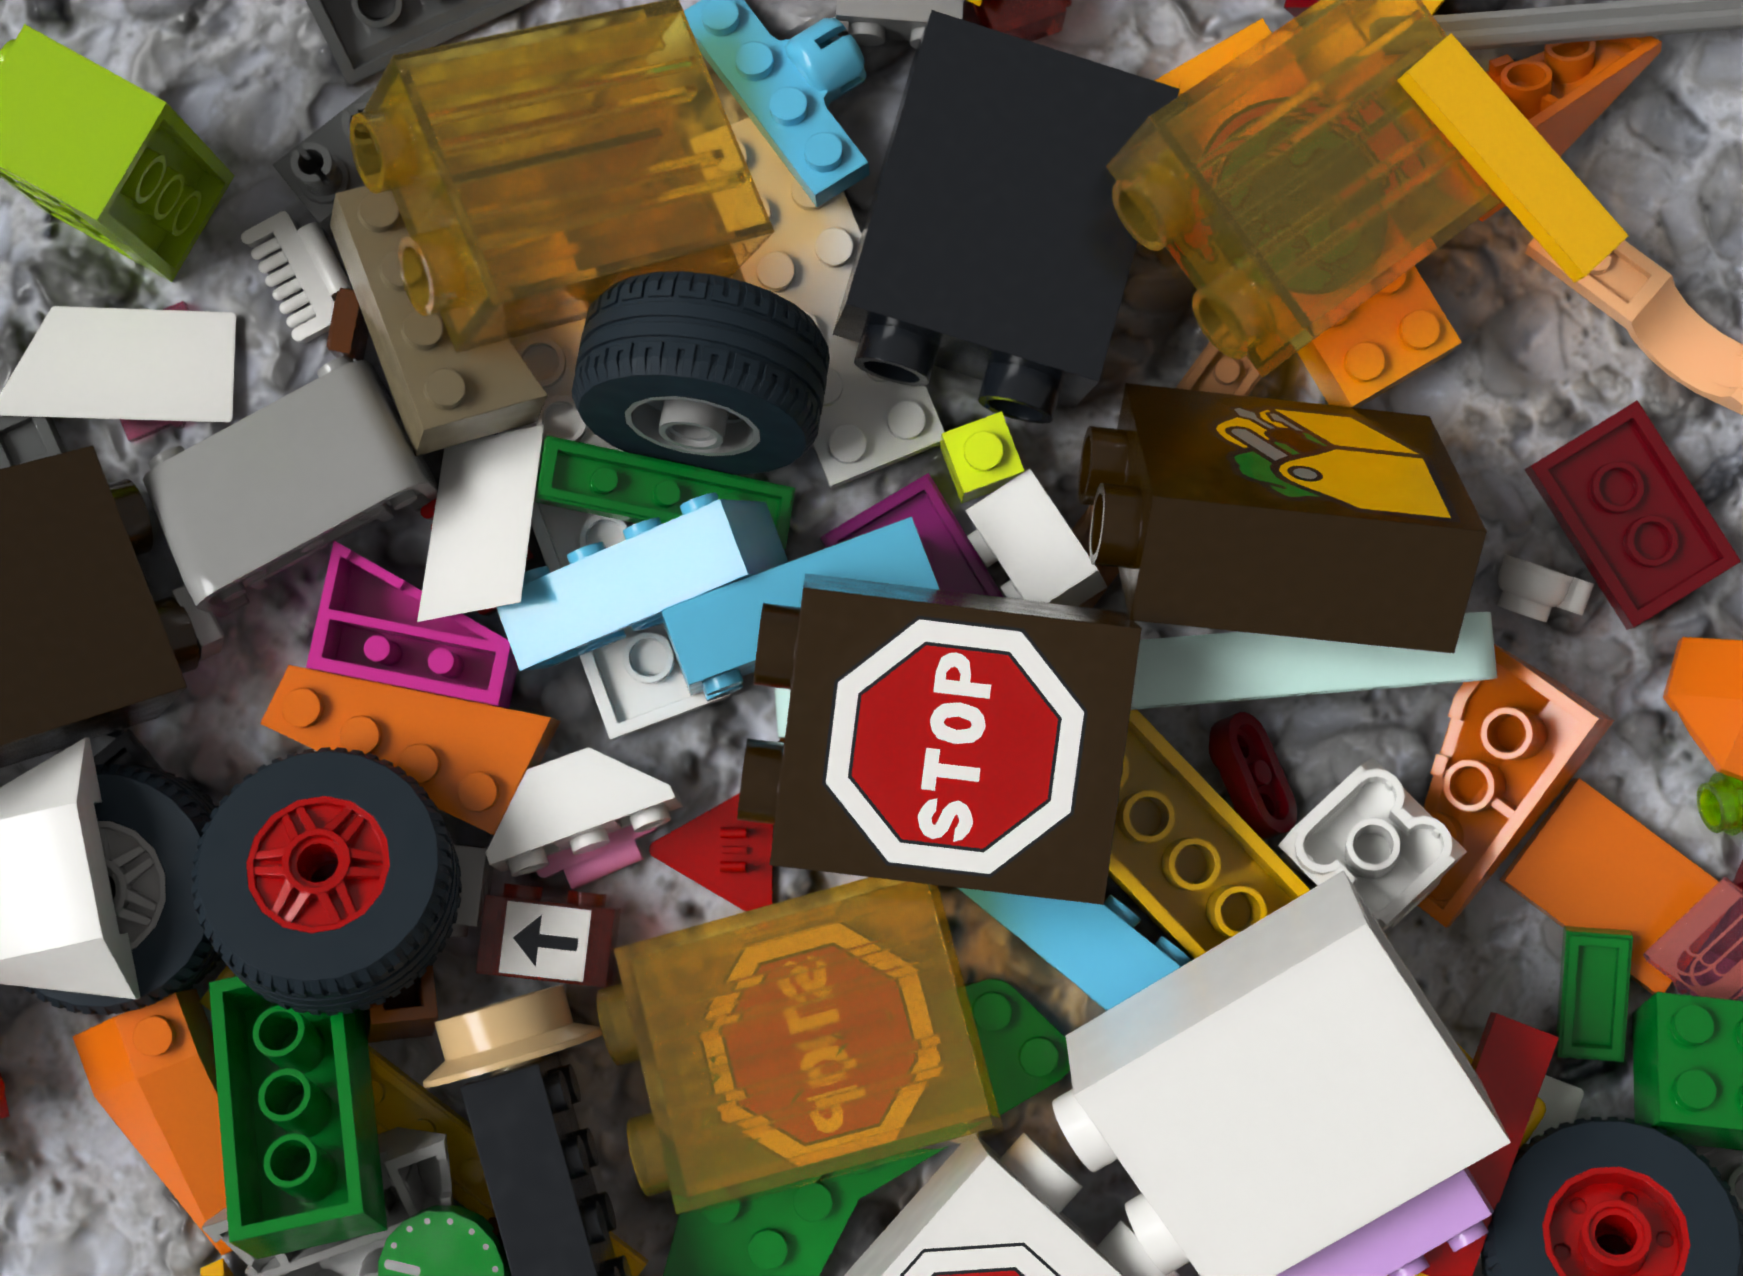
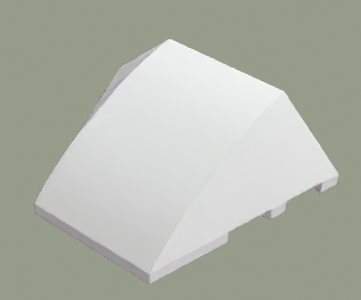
M89 737L81 739L0 787V984L140 999L128 933H119L94 804L102 803Z

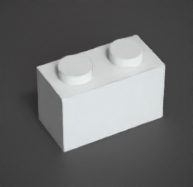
M1030 468L965 510L977 528L967 535L971 544L987 568L999 561L1010 578L1009 581L1000 586L1007 598L1079 606L1107 588L1099 570L1095 565L1091 564L1089 555Z

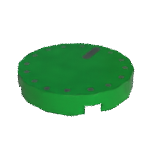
M434 1205L405 1219L386 1239L378 1261V1276H512L504 1245L501 1246L498 1237L492 1232L495 1228L482 1215L462 1206Z

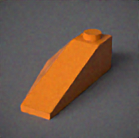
M1652 36L1545 44L1543 52L1515 62L1508 54L1489 60V71H1486V73L1561 157L1661 52L1662 41ZM1411 96L1391 108L1393 124L1406 146L1416 158L1424 176L1437 196L1482 222L1506 206Z
M195 988L175 992L152 1005L147 1006L145 1004L144 1008L127 1011L72 1037L96 1100L201 1229L208 1219L226 1208L213 1032L203 1005L199 1002L200 997ZM202 1230L221 1255L233 1251L222 1239L215 1243Z

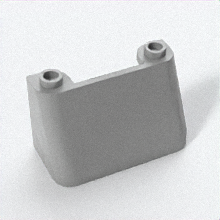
M347 356L338 357L326 363L317 371L319 378L186 450L182 446L173 447L159 453L148 462L151 470L145 474L142 480L181 577L197 609L205 612L212 611L214 615L223 618L250 603L245 594V587L247 585L261 590L270 585L269 577L332 544L333 541L349 535L376 519L384 523L394 518L389 508L391 505L394 510H398L412 504L414 510L418 512L424 505L437 498L438 484L423 456H415L400 414L377 371L369 361H353L352 358Z

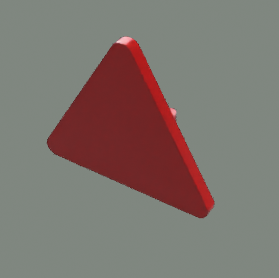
M740 793L650 844L649 852L652 857L755 918L764 921L771 917L773 866L770 865L773 824L737 820Z

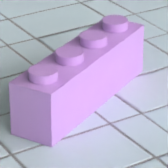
M1465 1168L1276 1276H1415L1430 1267L1423 1254L1446 1241L1452 1251L1456 1252L1487 1234L1489 1231L1482 1220L1492 1215L1494 1210L1469 1169Z

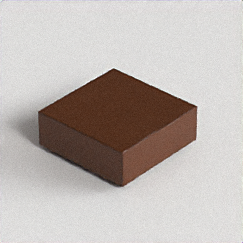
M340 288L336 293L326 347L337 358L347 356L352 358L353 361L364 360L369 330L354 290Z

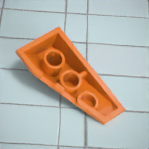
M1494 644L1497 678L1463 682L1453 697L1448 717H1450L1449 725L1440 754H1436L1430 774L1433 777L1423 806L1433 818H1436L1446 826L1451 836L1467 851L1441 878L1439 885L1417 905L1446 928L1451 926L1577 773L1615 721L1559 681Z

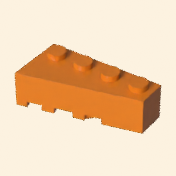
M288 665L260 724L316 751H319L320 748L330 747L331 750H335L339 747L346 748L348 752L360 750L365 755L371 753L378 756L379 760L385 759L390 761L394 767L399 766L406 772L407 776L413 777L419 786L424 788L438 809L495 835L526 770L540 765L561 721L552 717Z

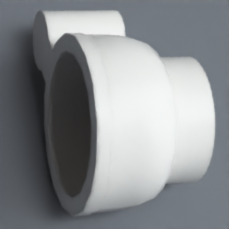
M1505 554L1498 575V585L1503 591L1497 606L1543 622H1547L1552 607L1583 615L1594 583Z

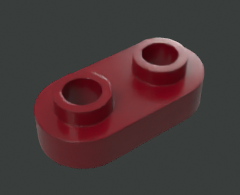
M1246 712L1233 714L1214 723L1209 736V754L1212 762L1221 774L1233 802L1234 811L1262 840L1289 832L1295 826L1297 820V805L1287 778L1262 724L1253 715Z

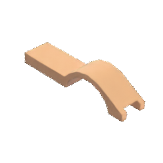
M1535 238L1532 239L1527 246L1525 254L1626 328L1638 347L1666 374L1694 393L1743 415V344L1724 335L1702 319L1686 303L1675 287L1672 274L1624 240L1587 276L1574 284Z

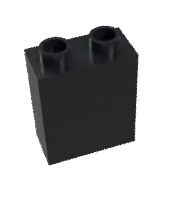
M931 10L914 54L832 334L859 343L854 364L861 370L878 378L910 386H925L929 384L934 366L982 380L983 383L978 402L994 413L1002 411L1005 417L1019 421L1039 424L1050 423L1053 421L1057 404L1074 408L1100 380L1180 89Z

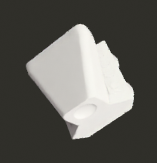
M1374 758L1361 764L1296 824L1278 845L1284 851L1280 859L1290 869L1311 880L1317 886L1344 870L1383 931L1389 926L1393 928L1424 900L1439 885L1441 878L1467 852L1451 836L1446 826L1436 818H1433L1403 788L1398 778L1385 770Z

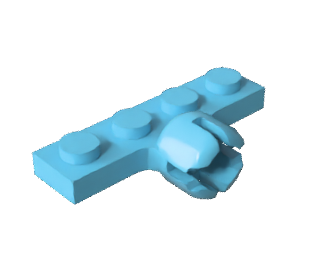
M701 0L678 14L682 29L816 207L821 206L870 175L868 161L827 109L831 102L864 83L867 76L864 68L865 60L854 37L851 34L842 37L838 36L839 33L847 29L836 18H823L791 39L778 40L768 32L745 0Z

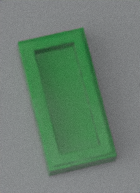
M1563 927L1556 1036L1559 1039L1555 1047L1557 1057L1624 1062L1633 935L1630 930Z

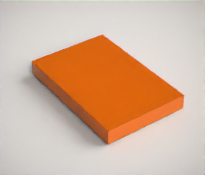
M1574 778L1500 878L1502 883L1561 927L1630 930L1633 935L1630 978L1652 995L1656 992L1665 993L1676 976L1647 956L1646 953L1720 884L1718 880L1580 778ZM1724 909L1687 943L1689 950H1696ZM1683 946L1677 954L1675 965L1682 969L1693 953H1689Z

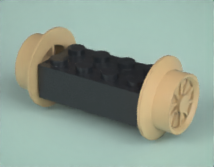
M563 984L510 998L434 1022L445 1061L423 1080L424 1088L440 1086L481 1075L460 1086L512 1276H632L626 1257L624 1255L615 1257L609 1232L616 1230L617 1227L614 1209L606 1191L597 1192L591 1171L592 1167L599 1165L593 1135L588 1127L580 1129L573 1104L581 1102V1094L575 1071L571 1064L562 1066L559 1053L557 1052L604 1035L603 1027L573 1021Z

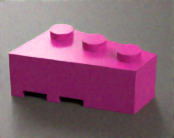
M333 541L306 668L509 709L518 665L508 639L464 614L417 622L422 590L340 543Z

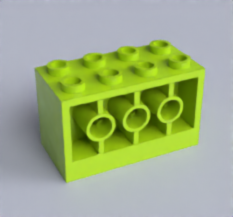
M24 24L17 38L8 41L0 50V178L44 212L168 281L173 282L235 175L167 102Z

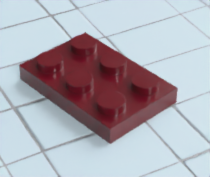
M1638 400L1524 469L1626 630L1635 628L1741 562Z

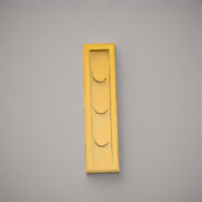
M1452 33L1397 80L1574 284L1587 276L1629 237Z

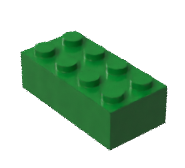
M237 976L209 982L229 1243L254 1258L261 1259L387 1231L365 1011H361L359 1008L354 1013L344 1014L339 1012L338 1015L328 1016L326 1013H322L321 1016L313 1015L307 1011L299 1013L295 1012L293 1008L287 1010L280 1007L277 1003L265 1000L262 995H257Z
M1656 992L1632 1013L1635 1123H1650L1651 1127L1656 1129L1661 1127L1667 1131V1135L1671 1137L1676 1135L1682 1138V1142L1686 1145L1690 1143L1696 1146L1743 1151V1001Z

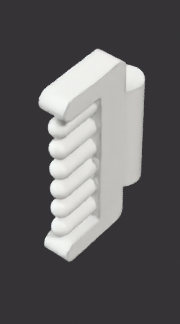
M281 211L244 231L241 235V240L249 247L254 248L251 251V256L255 260H260L280 248L282 249V251L259 263L258 269L261 273H268L289 262L288 265L265 278L267 286L274 287L296 276L293 280L273 290L272 296L275 300H283L303 289V292L282 302L279 306L280 312L289 314L307 303L311 304L287 318V325L294 328L292 338L300 344H306L328 332L337 291L340 288L353 290V287L318 222H311L298 228L294 218L286 211Z

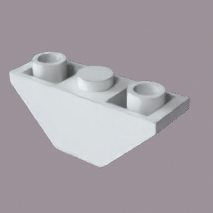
M587 747L526 770L486 851L489 865L501 872L510 870L512 877L526 875L548 866V855L570 847L574 855L601 848L610 842L609 833L632 825L634 832H643L659 827L671 820L669 811L683 807L679 794L671 785Z

